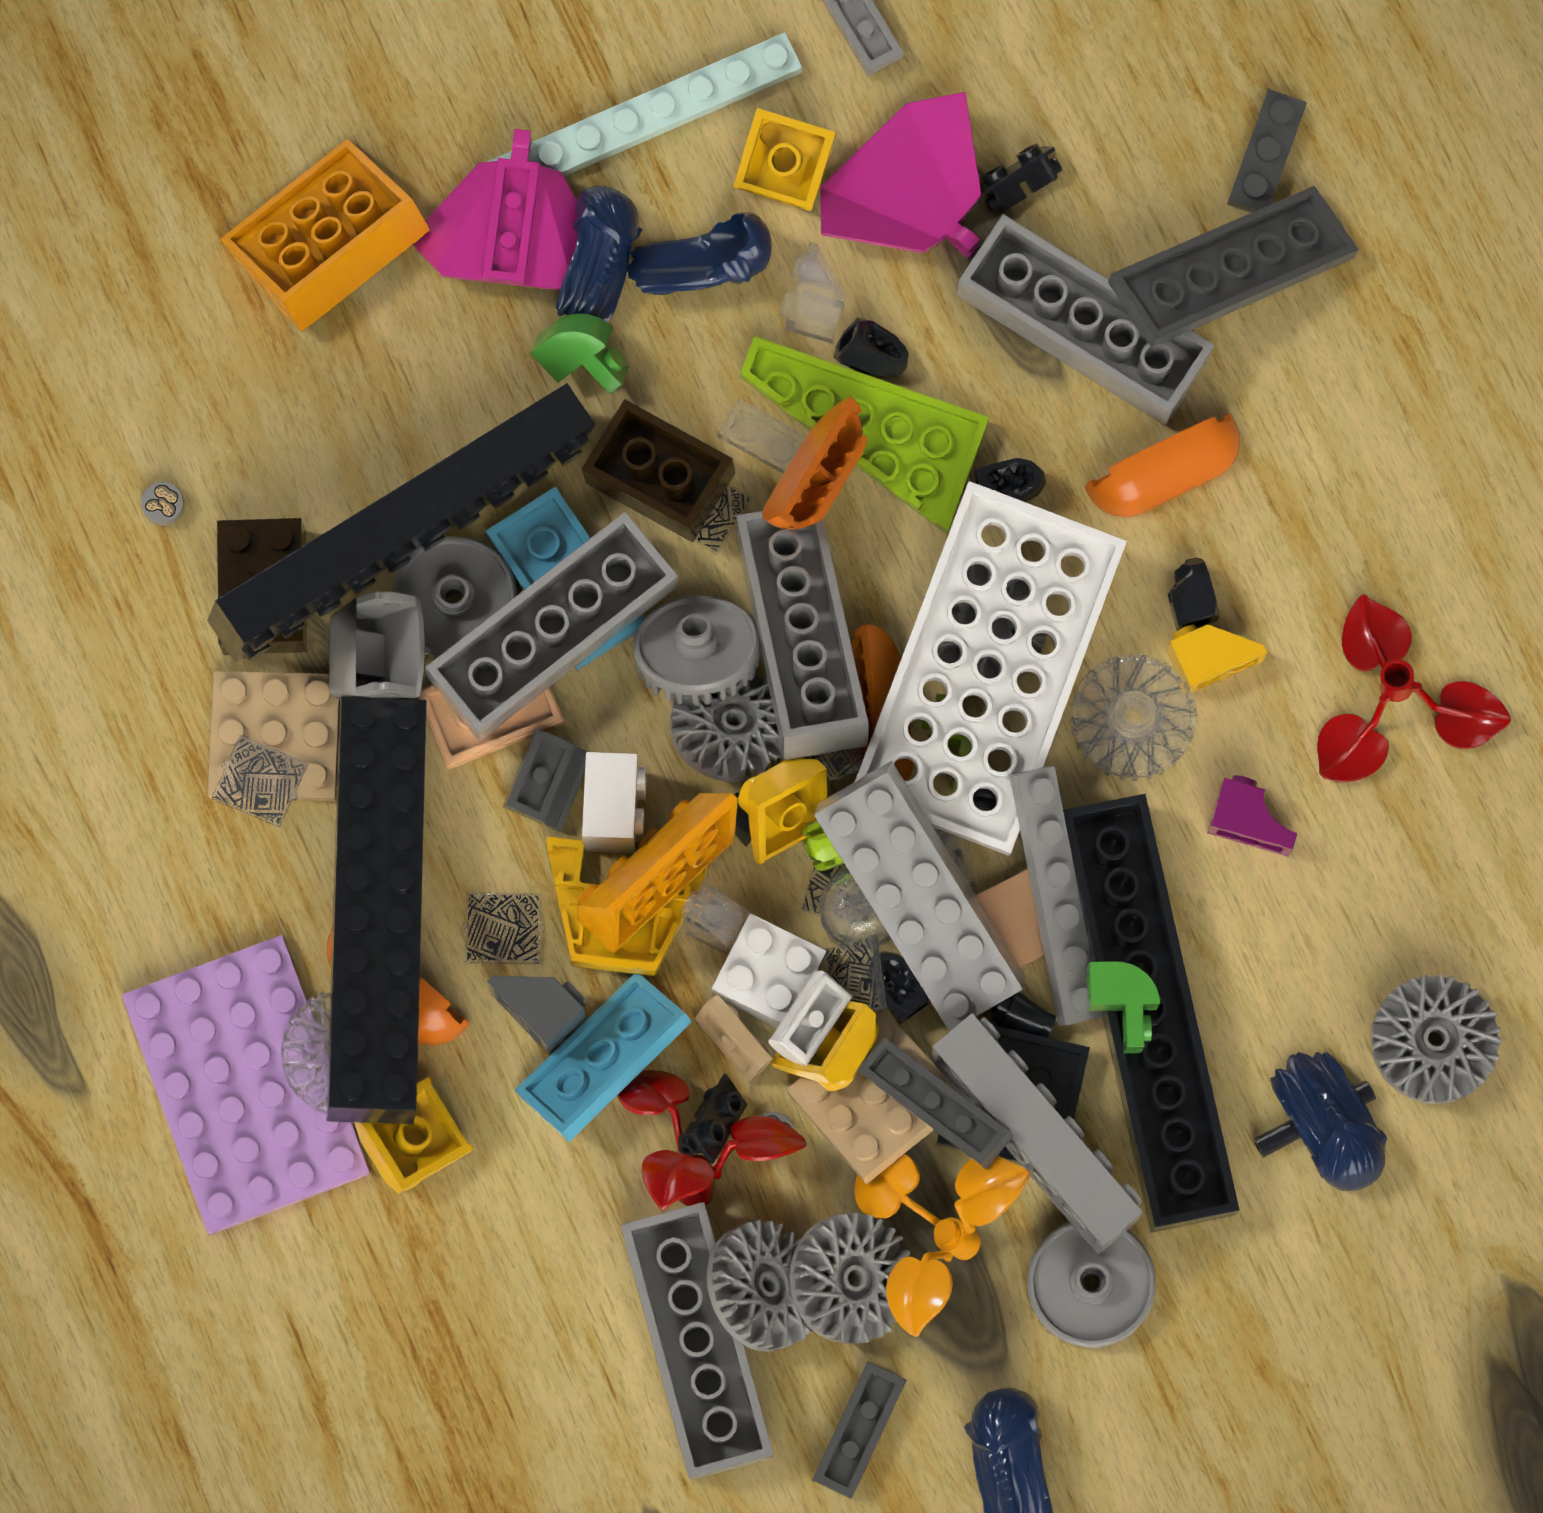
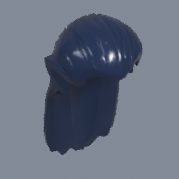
M595 186L582 191L576 203L575 213L577 214V219L574 221L573 228L577 232V244L558 295L556 309L557 315L560 317L564 314L566 316L571 314H589L608 323L616 310L625 283L632 244L639 237L643 229L638 226L639 215L637 208L628 196L614 188Z
M751 212L737 213L725 222H717L709 233L693 238L649 243L636 247V250L630 253L634 260L628 265V278L634 280L636 287H640L643 293L653 295L703 290L722 285L728 281L736 284L749 282L750 278L763 271L769 263L772 251L770 231L758 215Z
M1300 1052L1289 1056L1286 1070L1276 1069L1275 1077L1270 1078L1272 1089L1309 1150L1321 1178H1324L1329 1185L1341 1191H1356L1371 1185L1379 1178L1385 1167L1386 1157L1384 1148L1387 1136L1377 1128L1368 1108L1347 1077L1342 1066L1329 1053L1325 1052L1321 1055L1319 1052H1316L1313 1058Z
M1001 1388L986 1393L974 1407L971 1421L964 1426L966 1433L972 1440L973 1462L983 1501L984 1513H1053L1042 1464L1040 1447L1042 1434L1038 1426L1040 1416L1038 1405L1028 1393L1015 1388Z

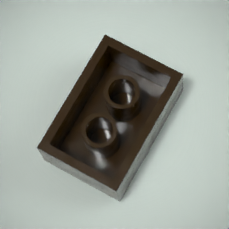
M624 399L583 465L582 472L587 485L693 543L735 475L733 458Z
M302 519L217 520L218 598L306 545V530ZM307 619L304 621L306 626L293 636L285 639L281 634L269 643L271 648L264 654L307 652ZM218 638V644L223 655H230Z

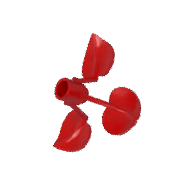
M1362 594L1355 601L1346 617L1342 632V649L1349 664L1359 671L1367 672L1379 665L1381 666L1380 691L1382 694L1368 725L1358 715L1342 714L1331 718L1323 726L1317 742L1319 774L1326 780L1346 783L1359 781L1376 773L1387 759L1389 743L1382 734L1374 731V729L1377 727L1388 701H1404L1411 696L1412 692L1416 693L1432 711L1439 713L1435 720L1436 732L1446 744L1457 749H1473L1485 744L1510 725L1511 716L1503 703L1495 695L1472 682L1456 681L1447 684L1441 691L1440 704L1435 703L1422 689V684L1414 682L1412 666L1402 660L1407 655L1412 643V633L1408 623L1394 610Z
M644 1070L617 1095L619 1102L627 1110L635 1114L657 1115L666 1109L671 1114L678 1153L671 1150H660L651 1153L645 1157L641 1168L644 1185L653 1201L662 1211L678 1200L686 1206L702 1202L705 1203V1206L708 1205L712 1200L713 1180L721 1178L722 1168L731 1151L735 1149L737 1155L744 1160L768 1161L795 1153L807 1146V1142L802 1135L778 1119L769 1116L746 1117L732 1125L730 1135L734 1140L726 1142L715 1166H712L705 1156L693 1155L690 1157L689 1154H681L678 1149V1138L682 1133L679 1111L675 1105L688 1101L690 1097L689 1088L681 1078L665 1071Z

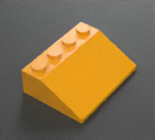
M347 138L220 238V241L275 306L303 332L428 233L430 229L413 199Z
M699 793L691 802L687 799L680 802L670 813L669 818L671 820L660 830L656 827L651 829L641 839L638 845L640 848L630 858L626 855L619 858L609 869L608 874L610 876L599 886L595 883L590 885L577 900L579 903L577 905V920L614 954L734 843L738 798L732 793Z

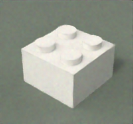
M586 752L582 828L585 852L634 854L636 852V842H640L644 837V809L637 807L638 800H646L647 775L646 767L638 765L637 754Z
M750 913L712 987V997L719 994L724 1002L730 1003L736 1009L777 1028L816 970L820 971L826 959V950Z

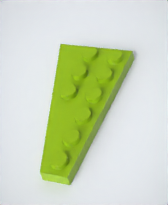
M754 336L740 372V378L809 431L830 409L842 400L852 396L862 410L858 416L862 425L863 436H867L866 447L855 466L948 535L987 428L989 417Z

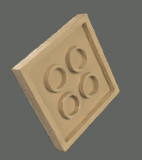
M213 672L208 776L209 798H215L216 796L221 798L217 794L219 792L224 799H230L220 787L221 785L226 787L229 795L231 794L226 776L229 778L233 793L237 791L229 766L232 768L243 789V782H240L234 768L263 752L271 766L260 773H266L271 769L273 771L269 773H277L265 750L267 749L269 753L271 751L275 753L270 756L274 757L278 770V765L286 764L287 768L283 766L284 769L280 767V771H287V774H295L294 770L296 769L298 784L295 788L296 776L246 774L244 799H247L248 778H250L248 799H251L252 778H254L253 799H256L257 793L273 794V800H275L277 779H279L277 800H279L281 779H283L281 800H283L285 779H287L285 800H288L290 779V800L336 801L340 698H335L330 693L329 674ZM248 742L251 743V744L247 745L246 747L242 748L241 750L237 751L238 748L242 747L243 745L247 744ZM253 745L256 753L249 751V747ZM243 750L250 752L249 757L244 758L242 756ZM240 753L243 760L239 758V762L237 763L238 759L235 758V755ZM262 754V755L259 756V757H263V758H264V761H265L264 768H265V767H267L269 764H268V762L266 761L264 755ZM283 756L281 759H284L285 762L278 764L277 762L281 760H278L277 757ZM290 759L292 760L293 767L298 765L305 766L292 769ZM263 760L256 764L254 770H252L253 773L261 770ZM250 762L236 769L237 772L244 773L241 771L246 770ZM239 774L241 780H244V775ZM258 779H260L259 792H257ZM262 779H264L263 792H261V789H262ZM266 779H268L267 793L265 792ZM271 779H272V789H271V793H269V791H270V781H271ZM240 791L231 797L233 799H241L242 793ZM258 795L260 799L266 798L271 800V796Z
M886 1010L876 1017V1023L879 1026L877 1041L874 1047L867 1053L861 1065L883 1037H885L959 1093ZM856 1071L853 1081L847 1087L836 1091H827L817 1081L801 1077L786 1089L790 1098L865 1184L869 1183L933 1131L931 1127L871 1083L858 1071Z

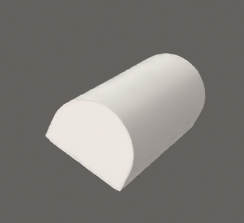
M816 970L768 1041L770 1046L786 1059L807 1066L853 996L826 972Z

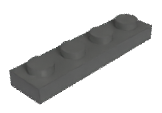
M883 1037L857 1070L871 1083L986 1170L1013 1137L1009 1130L885 1037Z

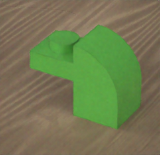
M571 314L558 319L537 335L530 352L557 383L583 365L609 394L622 386L629 368L622 353L617 348L607 344L613 327L604 320L589 314Z
M1089 962L1086 968L1088 1011H1122L1123 1052L1141 1053L1144 1048V1041H1151L1152 1037L1151 1016H1143V1010H1157L1160 1005L1159 993L1154 982L1143 970L1129 963Z

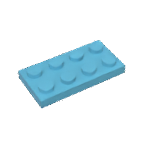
M556 486L485 531L486 536L498 554L505 560L523 591L590 539ZM642 615L578 664L575 669L577 671L635 635L644 617Z
M633 974L515 1089V1092L570 1142L692 1021L685 1012L642 975Z

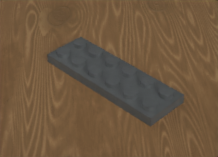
M1312 186L1111 273L1108 284L1152 348L1352 260L1359 249L1317 188Z

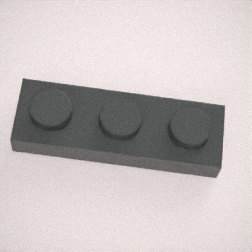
M1268 89L1227 205L1250 213L1271 205L1307 102Z
M867 1361L812 1479L813 1482L852 1499L907 1381L906 1379Z

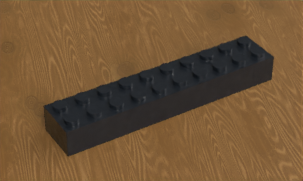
M568 383L564 384L215 600L207 620L235 663L245 656L249 661L256 659L271 648L269 643L277 636L282 634L285 639L293 636L306 626L304 621L317 612L322 617L341 604L339 599L352 590L355 595L360 594L376 582L374 577L386 568L390 573L397 571L411 560L410 555L418 548L422 547L425 552L434 548L446 538L444 534L455 525L459 530L466 528L480 517L479 512L487 505L491 504L493 508L501 506L515 495L513 491L524 482L528 487H531L549 474L547 469L559 461L564 466L583 453L581 448L590 442L588 435L595 426L594 421Z
M341 697L338 733L326 1121L390 1124L414 1123L417 1105L427 700Z
M1146 794L1063 810L1092 962H1125L1140 968L1152 979L1160 997V1005L1157 1010H1143V1016H1151L1152 1037L1151 1041H1144V1048L1141 1053L1123 1052L1122 1011H1102L1150 1232L1153 1233L1235 1216L1240 1209Z

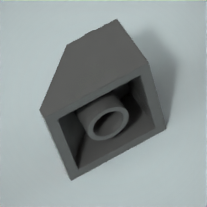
M492 976L487 981L491 995L548 1055H551L586 1021L584 1011L586 1004L583 1002L585 998L569 981L561 985L555 977Z

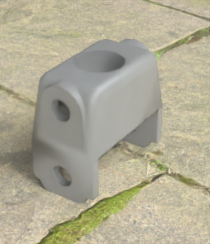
M375 591L356 597L331 616L329 629V690L332 696L340 698V704L341 697L409 700L420 696L425 656L424 620L420 599L407 594Z

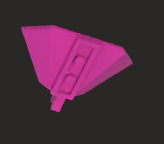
M966 92L906 103L820 187L821 235L925 253L935 245L938 247L947 239L968 260L979 249L980 239L972 231L962 227L960 224L966 219V215L980 199L981 189Z
M514 129L511 159L498 158V161L478 163L425 220L430 231L412 244V246L442 277L560 291L577 244V232L573 228L574 221L577 219V214L575 213L577 200L561 172L540 166L539 162L529 161L532 144L531 131Z

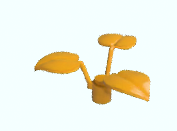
M903 1154L867 1184L858 1174L856 1175L855 1200L860 1210L866 1215H872L874 1219L889 1218L898 1211L903 1202L907 1207L935 1226L933 1233L934 1241L941 1251L927 1252L923 1255L921 1261L914 1257L902 1258L893 1267L887 1280L886 1297L889 1308L896 1321L905 1331L918 1337L926 1324L943 1309L951 1295L953 1287L952 1275L948 1267L937 1259H944L949 1262L953 1257L959 1260H968L974 1257L981 1245V1237L976 1230V1226H983L993 1222L1010 1207L1029 1180L1031 1175L1029 1170L1000 1156L996 1157L987 1170L973 1159H970L958 1173L955 1182L956 1192L961 1198L955 1202L954 1206L960 1220L954 1217L941 1220L907 1196L917 1187L920 1181V1173L915 1162L906 1154Z

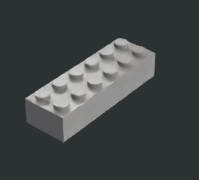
M1003 214L959 279L956 296L1166 426L1210 360L1215 345L1193 331H1188L1151 348L1108 284L1109 279Z
M763 511L736 515L737 541L754 621L759 633L760 649L784 760L868 746V719L823 519L803 529L786 530L778 528L763 519Z
M624 512L425 667L427 678L480 742L677 588L678 575L628 514Z
M892 761L818 804L814 816L949 1031L971 1013L976 1017L1023 990L1026 978L1024 972Z
M971 1013L932 1046L930 1059L962 1096L1011 1132L1013 1137L1005 1147L1022 1167L1031 1172L1030 1176L1097 1255H1099L1139 1220L1143 1213L1139 1208V1205L1142 1203L1141 1198L1128 1183L1125 1182L1120 1186L1111 1175L1114 1167L1100 1150L1096 1149L1092 1153L1083 1143L1082 1138L1085 1137V1133L1070 1116L1063 1119L1054 1107L1057 1101L1042 1083L1035 1087L1025 1073L1029 1069L1020 1056L1013 1050L1007 1054L999 1045L997 1039L1000 1038V1034L985 1017L978 1020Z
M698 1203L622 1224V1234L689 1481L773 1458L772 1447L744 1345L737 1341L721 1324L709 1298L707 1268L710 1254L716 1243L705 1203Z

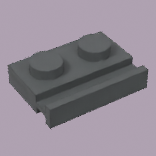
M539 728L535 729L503 807L535 822L545 824L553 830H562L585 774L586 752L590 751L580 749L576 745Z

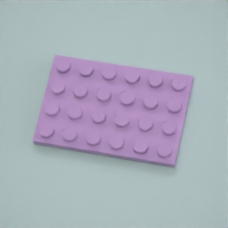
M282 935L122 994L125 1007L208 1235L370 1175L352 1122L326 1121L328 1057Z

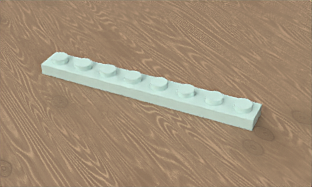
M784 32L533 141L529 161L539 162L540 166L559 171L563 177L799 75L802 73V66ZM512 151L487 162L498 161V158L511 159Z

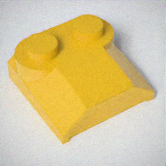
M757 108L733 188L812 212L828 160L833 152V144L837 132Z
M801 757L783 760L778 765L756 777L749 778L742 785L738 804L749 815L754 860L759 865L808 837L803 836L802 827L807 823L817 820L814 816L817 806L820 802L827 799V768L817 759H804Z
M850 1001L807 1066L794 1063L778 1052L769 1064L773 1068L815 1080L827 1091L843 1089L853 1081L862 1061L876 1044L879 1033L876 1013L864 1003Z
M430 1077L417 1083V1105L413 1124L354 1122L364 1149L385 1183L398 1194L414 1188L420 1181L473 1150L472 1145L467 1143L433 1088Z

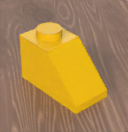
M1195 624L1176 631L1172 634L1174 640L1169 642L1166 649L1187 695L1263 662L1268 653L1263 644L1208 624L1196 629Z

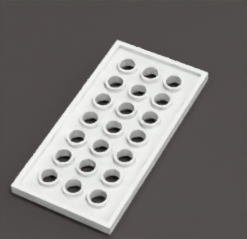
M969 481L855 782L890 761L894 764L899 759H909L916 765L917 775L912 780L905 781L933 827L1009 856L1020 830L1009 775L1044 766L1127 541ZM987 526L999 527L1005 536L1004 543L997 547L988 546L982 540V530ZM1027 541L1038 542L1044 549V557L1037 562L1026 560L1022 556L1021 545ZM1066 556L1079 558L1083 563V573L1077 577L1067 576L1061 570V560ZM974 564L985 566L990 573V581L981 586L972 584L967 578V569ZM1014 579L1023 580L1029 587V597L1022 601L1012 599L1006 591L1007 583ZM1054 594L1064 596L1069 603V611L1062 616L1051 614L1046 607V599ZM959 603L971 605L976 613L975 620L970 624L958 623L953 618L952 608ZM998 618L1009 619L1015 626V635L1010 639H999L992 631L993 621ZM1038 633L1050 635L1055 643L1054 651L1047 655L1037 653L1031 644L1032 637ZM943 642L955 643L961 650V658L955 663L943 662L937 653L938 646ZM983 657L995 658L1001 667L1000 674L991 679L983 677L977 669L978 661ZM1023 672L1034 673L1040 680V689L1032 694L1024 693L1017 685L1018 675ZM932 680L941 682L946 688V698L940 702L927 700L923 694V685ZM974 695L982 698L986 704L985 714L977 718L968 716L962 706L963 700L966 697ZM1008 711L1020 712L1026 721L1025 729L1018 733L1008 731L1002 723L1003 715ZM917 719L926 721L932 730L931 737L923 742L912 739L908 733V725L912 721ZM958 734L966 736L971 742V752L963 757L953 755L948 748L950 737ZM994 750L1005 751L1011 758V767L1004 772L994 771L988 764V754ZM939 774L951 775L957 784L956 792L950 796L938 794L933 787L934 778ZM979 789L992 791L996 796V807L990 811L979 810L973 802L974 793Z

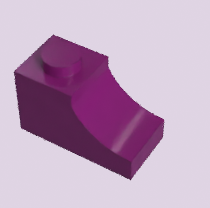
M1234 775L1232 780L1224 778L1218 792L1207 834L1289 857L1294 848L1297 833L1286 829L1271 816L1263 798L1265 789L1256 787L1257 782L1248 777Z

